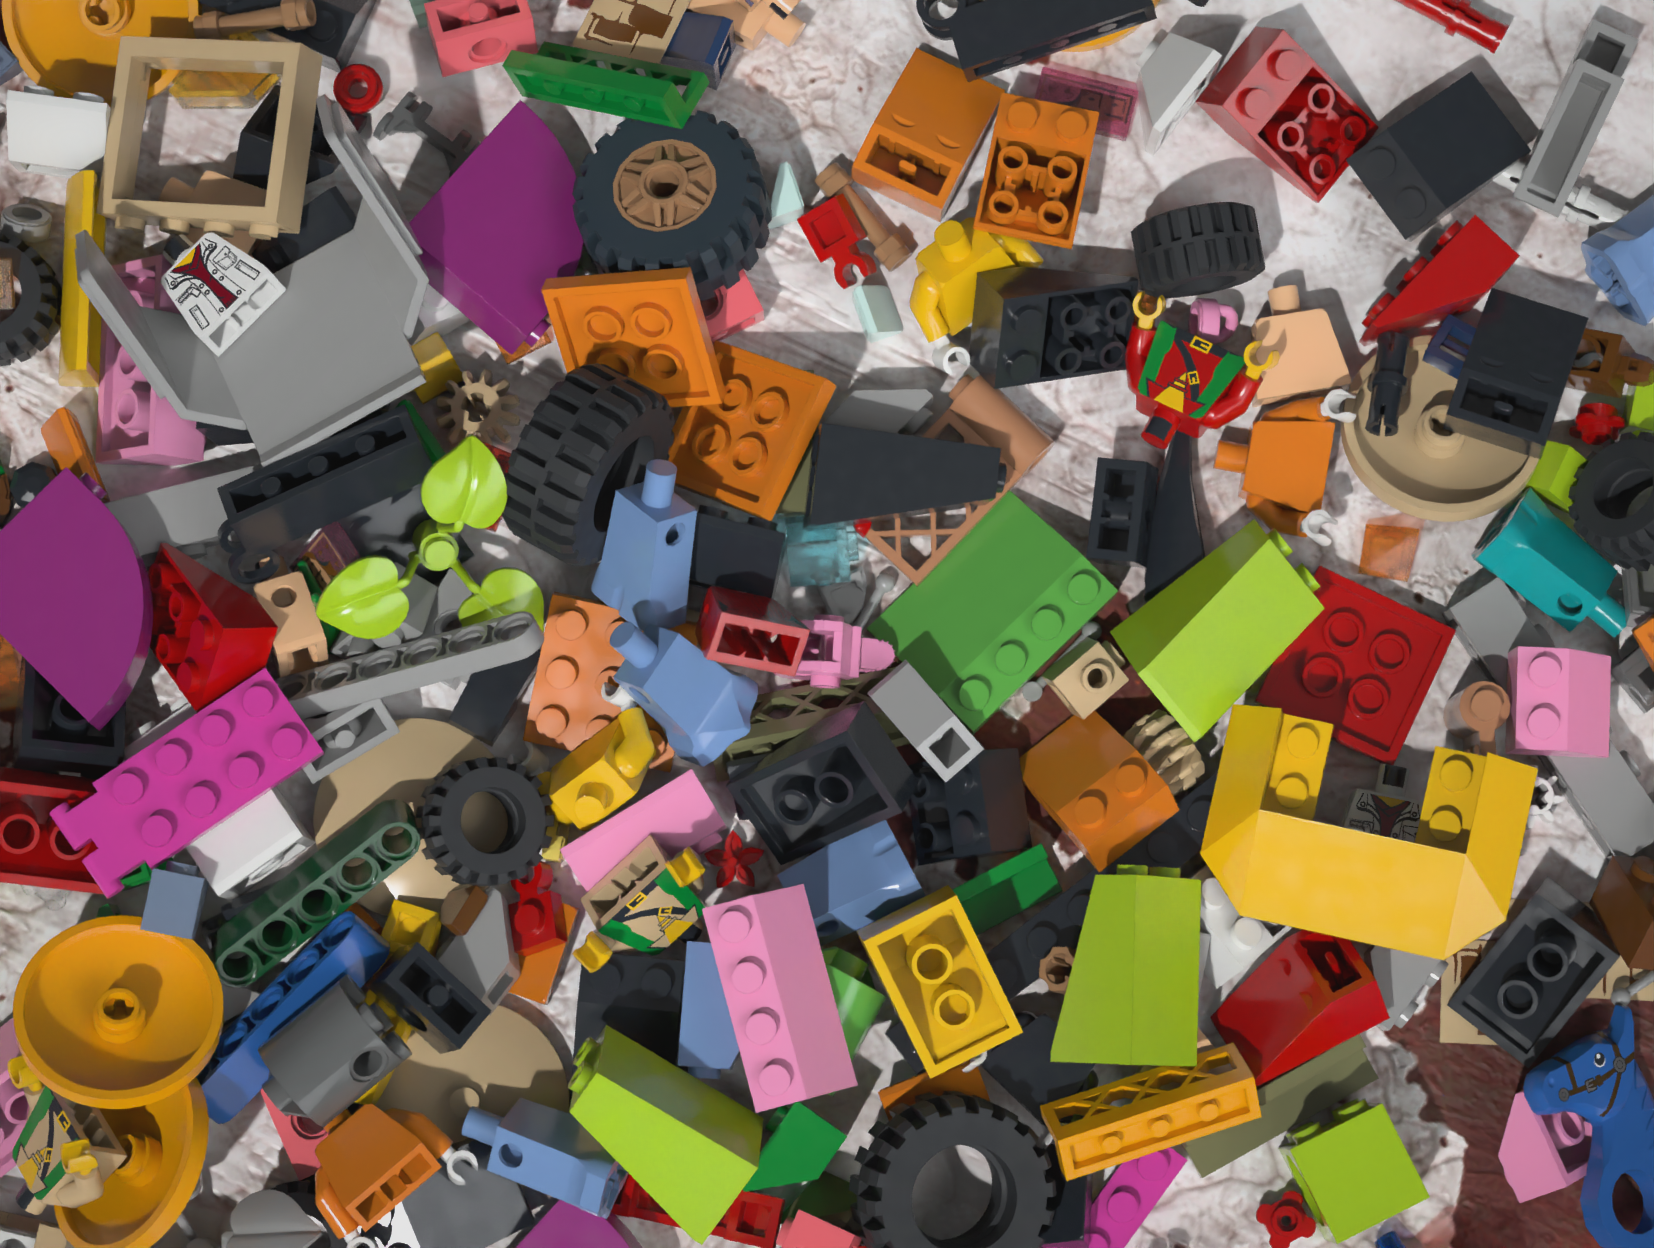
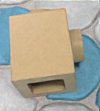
M1088 637L1084 638L1041 675L1073 715L1085 719L1129 681L1120 669L1125 664V661L1118 651L1106 640L1100 644L1098 641Z

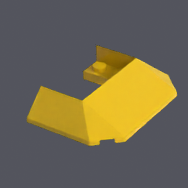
M1233 704L1200 855L1240 916L1443 961L1506 921L1535 786L1537 768L1487 752L1486 757L1435 746L1415 843L1314 821L1334 724L1283 714L1282 708Z

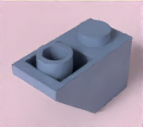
M167 860L165 870L153 868L140 930L191 940L195 939L209 886L206 878L199 877L200 868L198 866Z

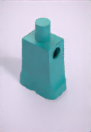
M1531 487L1527 488L1503 513L1471 555L1476 562L1511 586L1569 632L1586 616L1613 638L1626 627L1625 607L1607 593L1618 571L1555 516Z

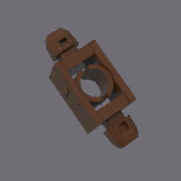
M1585 328L1575 360L1580 361L1586 354L1597 353L1602 360V364L1599 360H1593V362L1585 367H1577L1573 363L1566 388L1621 399L1625 382L1627 385L1639 387L1649 386L1654 383V361L1648 356L1636 353L1623 335Z

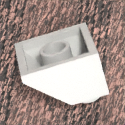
M1170 32L1161 44L1155 40L1151 41L1138 58L1136 64L1141 69L1136 81L1145 151L1150 155L1154 156L1213 80L1222 57L1215 49Z

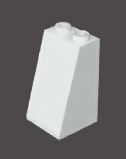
M185 696L170 707L173 714L158 725L154 721H150L129 736L132 743L124 751L127 759L197 714ZM276 786L187 846L186 849L219 897L233 900L242 896L312 846L316 841Z

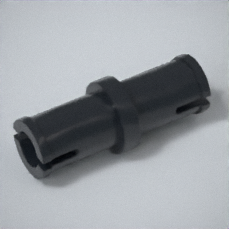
M1384 332L1378 335L1375 369L1368 377L1367 388L1371 392L1365 429L1376 436H1380L1383 417L1384 426H1386L1385 437L1398 433L1401 396L1406 394L1408 389V379L1404 376L1410 339L1398 332H1395L1393 351H1391L1392 343H1390L1391 332Z

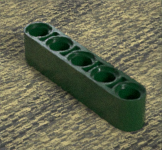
M396 799L385 800L377 804L219 928L214 934L211 943L215 969L220 981L227 986L235 988L245 987L253 983L409 861L418 852L420 846V835L411 807L404 801ZM399 826L405 828L397 835L390 836L384 834L392 827ZM353 858L365 859V861L358 866L351 867L344 865L347 861ZM311 890H325L318 897L305 896ZM280 920L286 922L278 928L266 927L272 921ZM240 951L246 953L241 958H227V955L233 952Z

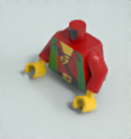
M1143 290L1133 300V310L1139 317V320L1132 323L1125 353L1127 384L1130 391L1136 395V410L1150 417L1140 434L1141 437L1148 444L1156 448L1167 449L1176 430L1193 438H1200L1207 429H1218L1243 415L1263 382L1262 371L1274 368L1278 364L1280 356L1277 350H1273L1269 354L1266 363L1260 364L1256 358V352L1261 347L1262 340L1250 343L1244 351L1243 358L1162 320L1158 327L1153 325V321L1164 312L1166 300L1163 295H1160L1156 312L1149 313L1142 307V299L1145 294Z

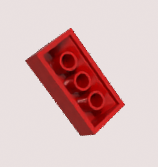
M0 767V882L104 894L82 863L85 857L98 849L94 841L74 851L49 814L54 808L65 802L73 809L98 791L92 783L98 779Z

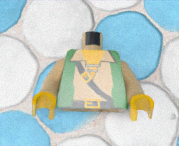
M649 835L580 899L596 929L588 933L583 946L573 951L574 957L590 973H593L610 959L612 951H635L638 949L654 956L663 952L676 939L686 945L687 941L695 942L703 931V923L699 918L703 915L702 909L706 908L699 896L704 887L703 873L705 872L700 856L688 846L678 852L672 859L659 842Z
M22 1055L8 1061L9 1076L15 1087L18 1089L23 1088L29 1105L26 1125L12 1152V1158L26 1180L16 1195V1202L28 1213L39 1215L48 1204L77 1208L100 1198L104 1193L103 1183L127 1157L101 1111L96 1107L73 1102L49 1089L30 1070Z

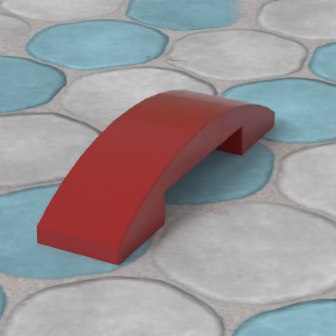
M628 1174L614 1202L611 1213L681 1228L639 1183ZM742 1190L709 1235L761 1248H776V1240L786 1199L756 1191L744 1192Z

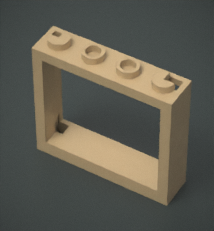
M121 36L96 213L114 220V228L130 229L136 233L144 232L145 225L159 226V231L175 235H189L190 228H204L203 233L213 232L223 238L234 237L235 230L249 231V236L264 240H271V237L277 238L278 233L299 234L323 56L302 43ZM151 69L282 74L265 207L133 200Z

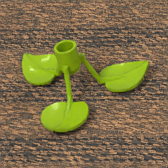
M469 434L428 470L423 479L420 493L421 501L432 519L420 523L414 530L412 542L415 551L408 554L409 562L400 579H398L395 564L385 556L373 555L357 559L343 568L329 582L321 594L315 609L316 615L320 620L352 636L364 639L385 637L399 628L405 620L409 610V601L401 589L410 584L417 565L422 563L426 568L434 571H441L451 567L466 587L474 593L466 598L458 609V617L462 627L525 611L530 612L534 616L540 629L544 632L543 596L538 584L528 573L515 567L498 568L489 572L484 577L481 586H479L457 558L459 548L452 533L460 532L463 529L464 523L478 529L487 528L497 521L505 509L507 502L506 481L498 461L489 448L475 435Z

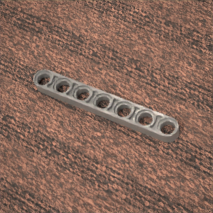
M516 612L274 679V681L302 720L525 659L542 646L544 634L530 612Z

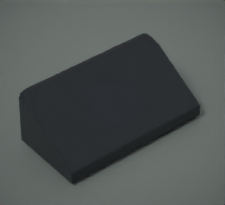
M1050 1144L1044 1150L1047 1151L1052 1166L1046 1169L1045 1172L1046 1176L1055 1179L1056 1196L1047 1197L1046 1206L1055 1210L1052 1225L1042 1224L1038 1236L1045 1239L1042 1247L1089 1248L1093 1173L1066 1181L1060 1168L1055 1144Z

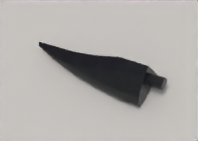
M1176 430L1170 441L1156 492L1147 568H1145L1144 602L1146 603L1206 557L1192 479V437Z

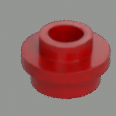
M352 64L343 68L334 80L333 92L343 109L351 113L362 114L371 111L379 104L383 96V83L379 74L370 66ZM359 82L365 83L368 86V90L364 96L354 97L350 94V89L354 84Z

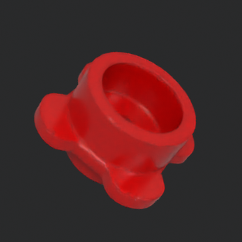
M1585 404L1578 408L1575 417L1577 424L1570 427L1569 434L1573 438L1582 439L1587 444L1602 445L1603 442L1610 438L1614 441L1619 438L1618 430L1625 427V419L1619 417L1618 410L1610 404Z
M1286 1191L1283 1193L1281 1200L1275 1201L1271 1205L1261 1204L1256 1211L1257 1221L1264 1224L1267 1232L1270 1234L1269 1244L1272 1248H1289L1290 1242L1300 1237L1309 1238L1315 1233L1316 1222L1314 1219L1307 1217L1302 1207L1303 1198L1296 1191ZM1283 1216L1290 1217L1291 1222L1289 1225L1284 1226L1281 1223Z

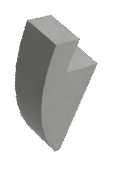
M1596 19L1589 23L1543 122L1512 197L1555 217L1560 216L1625 80L1621 77L1639 39Z

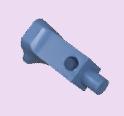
M1654 195L1613 226L1597 232L1583 241L1581 245V251L1586 262L1585 272L1588 277L1602 290L1610 303L1624 318L1646 326L1654 318Z
M661 459L651 460L647 463L644 482L616 490L602 559L591 585V591L607 606L617 609L622 618L632 622L641 631H644L648 624L664 629L684 624L688 609V587L697 510L674 493L677 467L673 463Z
M624 622L613 631L610 637V645L625 658L613 679L661 726L667 736L670 747L681 759L704 767L717 759L734 741L746 736L750 732V716L758 695V683L744 674L723 668L715 661L707 660L699 648L679 633L652 624H648L644 632H642L632 622Z
M886 820L823 847L777 875L783 888L804 884L820 947L926 896Z
M519 1098L505 1117L472 1106L463 1123V1136L492 1146L487 1167L488 1171L574 1205L598 1217L608 1218L629 1174L572 1114L523 1098Z

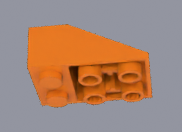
M916 48L873 122L852 165L851 178L853 181L941 222L999 105L1001 92L1005 93V90L981 78L968 82L962 69Z
M1001 92L973 229L1072 249L1099 112Z

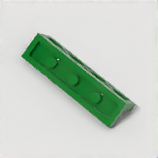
M546 41L543 42L536 55L511 50L502 65L523 97L683 129L710 83L704 72ZM678 85L687 86L682 96L676 88Z
M1042 843L952 889L957 895L976 936L1063 891L1047 861L1048 855Z

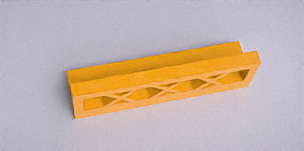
M1234 1043L1197 1054V1067L1160 1066L1040 1106L1042 1118L1054 1139L1060 1168L1066 1181L1262 1117L1254 1076ZM1229 1063L1233 1068L1231 1071L1218 1075L1207 1073L1211 1069ZM1171 1082L1182 1084L1181 1087L1169 1091L1159 1089L1160 1086ZM1122 1098L1133 1099L1132 1103L1121 1107L1110 1105L1113 1101ZM1073 1114L1085 1115L1083 1119L1061 1126L1058 1120Z

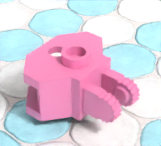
M814 615V620H800L810 629V633L795 677L774 673V675L787 679L810 680V686L815 688L837 689L840 688L842 680L858 678L859 672H874L875 670H885L887 667H891V664L895 662V650L892 648L893 645L888 644V641L861 638L862 627L851 626L845 623L842 616Z

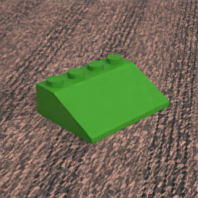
M1009 491L918 587L913 583L866 630L878 641H888L889 645H893L892 648L895 650L894 655L896 656L894 658L900 664L906 659L966 729L974 735L1069 643L1088 622L1115 598L1118 590L1075 547Z

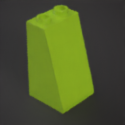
M1255 519L1110 631L1137 674L1194 742L1200 739L1324 610V606L1313 594L1314 591L1321 587L1303 563L1293 568L1286 559L1293 552L1275 528L1266 534Z
M1117 865V875H1095L1051 1048L1050 1062L1197 1067L1201 880L1180 878L1181 868L1150 867L1148 876V866Z
M606 1025L596 1040L588 1037L584 1041L574 1058L573 1064L578 1068L568 1085V1088L573 1091L569 1112L694 1241L702 1245L758 1169L764 1118Z

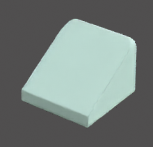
M787 162L779 165L771 200L772 220L768 224L769 229L795 222L804 215V203L791 165Z
M861 285L854 288L852 300L867 342L873 343L903 331V325L887 286Z

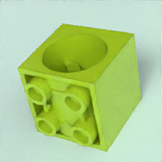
M1358 1098L1332 1110L1331 1113L1335 1120L1321 1126L1320 1122L1314 1123L1311 1121L1288 1132L1286 1137L1289 1143L1279 1147L1324 1239L1336 1244L1430 1198L1383 1103H1367L1365 1098L1361 1100Z

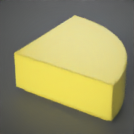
M554 819V826L547 827L546 835L552 837L549 848L542 849L541 856L544 861L557 863L565 861L560 849L568 843L571 824H565Z

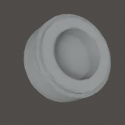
M29 204L10 205L2 210L0 231L10 239L12 236H15L24 242H41L50 237L52 217L46 210L38 206Z

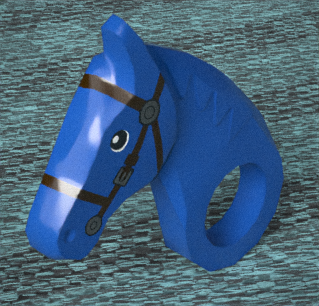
M1615 1005L1607 1029H1601L1577 1039L1526 1074L1523 1086L1524 1096L1531 1110L1536 1115H1552L1562 1111L1573 1112L1584 1117L1585 1122L1591 1123L1592 1142L1580 1203L1585 1226L1599 1246L1603 1248H1654V1099L1649 1085L1634 1059V1021L1632 1011L1628 1006ZM1623 1173L1630 1175L1634 1179L1643 1197L1641 1221L1632 1232L1625 1230L1617 1221L1612 1205L1614 1185Z

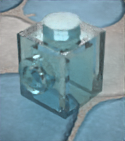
M804 515L784 517L791 587L807 585L830 586L838 582L851 581L849 561H859L856 531H846V526L806 531L802 530Z

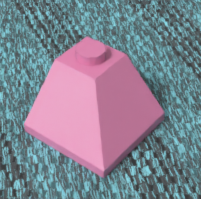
M1524 1090L1515 1094L1498 1158L1504 1168L1505 1178L1513 1188L1519 1203L1565 1188L1586 1176L1592 1142V1125L1585 1122L1584 1117L1573 1112L1562 1111L1552 1115H1536L1531 1110L1524 1096Z

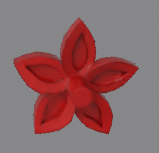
M732 830L726 838L725 850L714 849L704 853L711 864L722 867L716 876L717 889L729 885L735 876L742 884L755 887V875L748 865L758 862L765 850L755 847L743 850L742 839Z

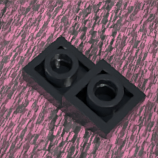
M538 649L525 659L473 673L449 717L448 724L492 747L516 711L519 697L536 673L541 650Z

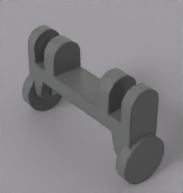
M409 91L392 112H388L380 120L373 136L381 141L387 135L391 136L395 133L417 134L444 153L450 170V178L481 144V141H478L469 153L466 152L464 149L471 141L472 135L463 129L452 142L424 122L433 109L431 105L423 101L413 113L409 111L417 98L414 93Z

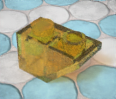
M251 32L229 35V40L259 41ZM178 70L172 81L174 85L168 91L182 109H251L271 91L275 84L282 80V74Z

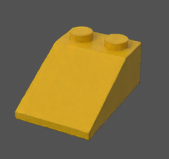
M949 885L857 930L860 940L930 1079L1023 1033L957 895Z

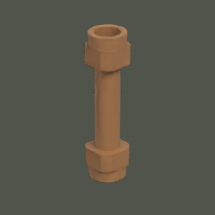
M281 0V6L232 15H225V13L217 10L195 16L193 29L196 39L229 40V35L281 26L288 30L296 31L316 24V9L313 0Z
M837 162L828 166L815 178L814 182L828 200L839 194H844L867 238L876 247L874 256L889 272L897 269L912 255V252L898 233L891 236L852 189L853 179Z

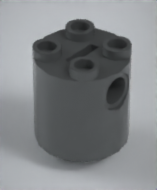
M348 974L258 1047V1052L269 1069L268 1079L261 1086L273 1104L287 1117L294 1115L310 1118L323 1128L412 1055L409 1047L395 1031H391L388 1034L387 1031L394 1024L376 1002H373L370 1006L366 1002H362L366 995Z

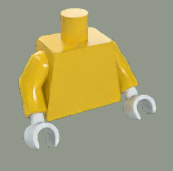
M967 217L960 223L953 220L941 223L934 232L935 241L921 250L915 258L918 276L915 278L909 300L910 309L928 343L934 342L936 346L932 353L934 365L950 375H953L948 367L947 362L952 353H955L956 358L961 364L965 366L970 364V355L967 350L951 342L946 334L949 333L953 337L972 323L977 272L1021 266L1044 268L1041 265L1044 259L1027 240L973 229L974 217Z
M607 682L601 688L602 698L620 707L622 712L616 720L551 768V772L547 771L549 767L548 756L530 742H525L529 749V755L524 762L512 753L509 755L510 764L520 763L527 768L525 772L527 776L536 775L542 782L538 790L541 795L549 794L552 802L551 805L545 806L546 813L549 816L554 815L555 820L565 824L574 823L582 831L590 829L638 792L656 753L641 708L636 707L638 703L620 685L617 688Z

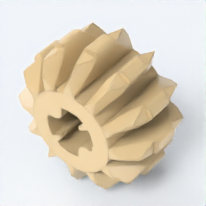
M465 370L462 372L465 386L460 388L452 380H448L445 383L448 391L454 396L453 399L447 397L437 398V407L448 411V413L436 419L439 428L444 429L453 427L446 437L451 445H455L467 435L473 434L482 440L493 453L492 437L497 435L506 444L511 441V436L503 428V425H520V417L514 413L507 412L519 406L520 400L517 395L504 396L510 387L507 379H500L491 387L493 374L490 370H483L479 383H475L470 370ZM483 401L490 413L486 419L483 415H480L482 421L473 422L467 409L470 405L476 409L475 402Z
M1158 709L1150 715H1144L1124 735V738L1165 781L1173 796L1178 793H1184L1205 773V764L1201 759L1200 752L1193 744L1194 741L1188 737L1185 730L1179 726L1174 717L1168 715L1167 712Z

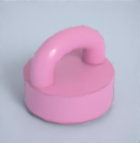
M1197 298L1192 303L1189 312L1188 333L1216 345V343L1228 340L1237 329L1238 314L1232 306L1218 304L1217 300L1212 298ZM1220 317H1225V325L1221 330H1219Z

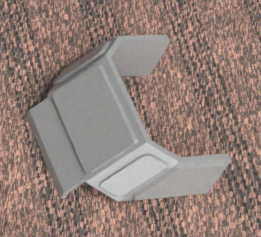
M326 94L316 99L324 136L363 196L354 228L274 273L273 275L287 290L219 357L193 332L182 314L139 306L89 233L83 230L75 235L77 247L75 249V259L80 287L159 398L163 399L166 397L181 419L239 430L248 429L260 455L263 467L322 441L426 383L425 375L408 341L413 336L429 282L427 272L419 257L423 253L422 248L383 170L339 102L337 101L332 104Z

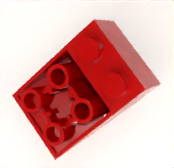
M1256 26L1195 101L1230 137L1315 203L1321 201L1349 166L1346 159L1365 146L1379 129L1368 115L1284 29Z
M1476 215L1465 226L1456 220L1430 250L1429 253L1434 258L1429 262L1422 256L1402 277L1403 279L1395 287L1400 294L1395 298L1390 292H1387L1369 311L1368 316L1361 323L1367 330L1359 342L1365 347L1377 343L1378 335L1381 333L1391 332L1390 338L1395 337V332L1404 334L1443 321L1448 314L1455 317L1470 312L1506 274L1520 255Z
M160 543L155 562L150 566L148 572L153 597V627L149 647L174 680L179 690L198 713L266 667L278 626L257 598L170 544Z
M1301 930L1287 937L1210 1016L1226 1045L1235 1044L1254 1076L1256 1087L1390 1018L1375 977L1350 940L1307 930Z

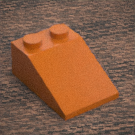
M1095 710L1085 719L1075 715L1019 758L1023 784L1099 873L1179 811L1176 801L1165 781L1143 756Z

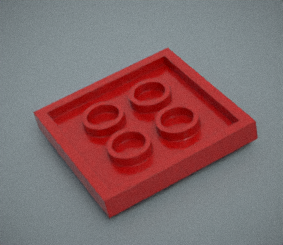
M1319 565L1313 577L1321 587L1314 591L1313 594L1324 606V610L1271 664L1254 703L1262 707L1282 708L1283 714L1334 724L1331 740L1382 764L1394 765L1456 630Z

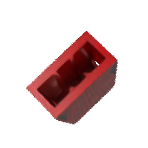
M715 586L709 587L695 628L696 638L707 660L793 677L796 675L810 633V629L776 600ZM778 634L776 640L772 642L770 638Z

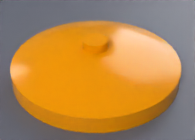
M2 0V19L7 41L13 55L19 61V65L28 77L38 86L53 90L54 96L73 99L75 92L95 94L103 97V103H107L111 108L120 37L196 39L193 21L195 16L202 15V6L199 2L200 0ZM151 69L147 101L170 87L184 70Z
M128 915L107 916L84 921L50 939L37 951L25 967L18 981L13 1001V1021L16 1040L23 1059L30 1070L43 1084L60 1096L82 1105L104 1109H127L151 1104L174 1094L189 1084L203 1070L214 1054L221 1037L224 1022L223 991L218 973L208 955L194 940L140 930L142 917Z
M196 1077L179 1091L151 1104L127 1109L99 1108L127 1157L103 1183L104 1193L100 1198L77 1208L54 1205L58 1225L67 1241L75 1248H150L176 1222L196 1187L208 1144V1107L203 1089Z

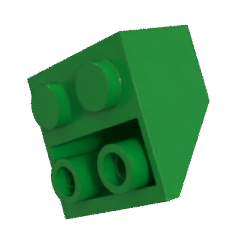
M800 1101L795 1102L791 1108L788 1105L780 1106L765 1127V1129L772 1133V1136L763 1149H760L758 1169L742 1190L748 1192L818 1179L847 1138V1134Z

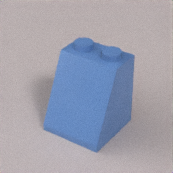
M687 941L677 1066H688V1074L697 1078L720 1079L721 1069L732 1070L740 1056V1051L712 945L707 942Z

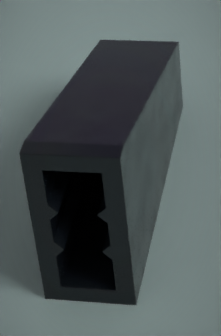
M821 423L813 434L802 530L818 531L986 505L996 498V493H1002L1005 486L1007 466L1006 463L1000 462L1001 448Z

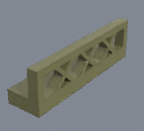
M896 667L859 674L858 678L842 680L840 688L837 689L815 688L809 684L757 695L750 716V732L746 736L734 741L713 761L717 782L730 780L726 762L774 752L823 719L862 701L866 702L895 747L911 744L874 700L867 697V693ZM837 698L843 701L835 708L823 709L818 707L819 703L825 699ZM786 707L793 710L785 718L774 719L768 716L775 709Z
M1360 1034L1256 1087L1262 1117L1181 1143L1200 1178L1206 1177L1379 1079L1363 1051V1048L1367 1046Z

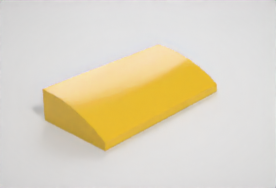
M94 170L78 172L71 176L66 183L58 378L59 385L65 387H99L102 316L78 283L75 249L77 248L75 235L83 230L89 233L105 256L107 217L96 213L101 181Z

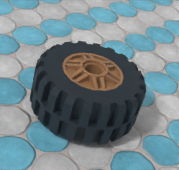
M697 110L695 116L690 115L683 129L640 120L632 122L628 118L617 124L618 131L612 136L605 133L595 143L597 149L595 155L588 153L579 167L582 176H578L575 179L572 193L576 201L572 206L574 218L591 261L596 265L599 274L691 267L701 301L715 297L714 290L724 285L726 289H729L739 282L740 277L738 273L742 269L746 271L751 270L758 261L759 256L756 248L762 249L766 246L770 234L767 225L772 220L768 190L759 162L747 139L740 137L738 130L727 121H720L717 124L715 115L702 110Z

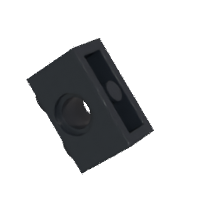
M418 942L399 947L366 985L439 1054L460 1050L492 1011Z

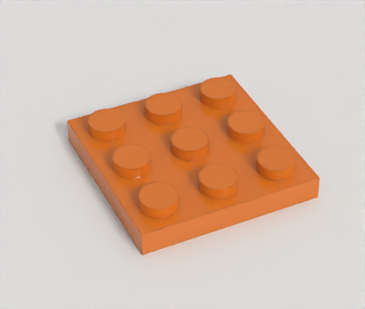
M691 267L546 278L541 291L567 373L573 369H580L582 365L605 364L663 395L670 407L722 404L726 390Z
M715 340L713 348L726 394L722 404L685 406L682 408L672 429L674 440L668 451L670 455L668 461L677 467L675 486L761 519L772 521L836 389V385L819 375Z
M559 592L552 594L523 741L574 751L618 718L622 712L621 708L604 700L601 695V688L605 682L617 688L619 687V684L613 677L625 660L610 645V637L613 631L620 624L628 622L619 615L617 609L611 608L601 601ZM686 620L684 624L667 629L679 633L698 647V640L695 635L697 622ZM637 704L636 707L641 708L654 748L656 749L649 768L670 773L673 767L675 751L670 747L667 736L661 726Z

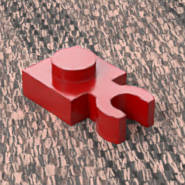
M843 193L834 196L797 219L820 263L833 258L835 262L834 276L837 283L843 289L857 283L851 273L852 264H855L860 269L863 277L877 272L873 258L866 252L860 251L856 245L857 242L867 236Z
M540 861L537 866H533L534 876L530 882L528 874L520 879L510 880L513 889L519 892L520 901L508 905L514 953L525 957L568 942L561 894L549 890L553 881V871L551 866L543 861Z

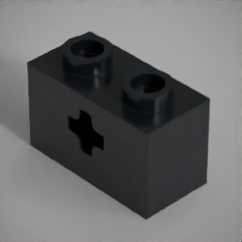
M1098 457L1086 558L1099 564L1147 568L1158 468L1145 461Z

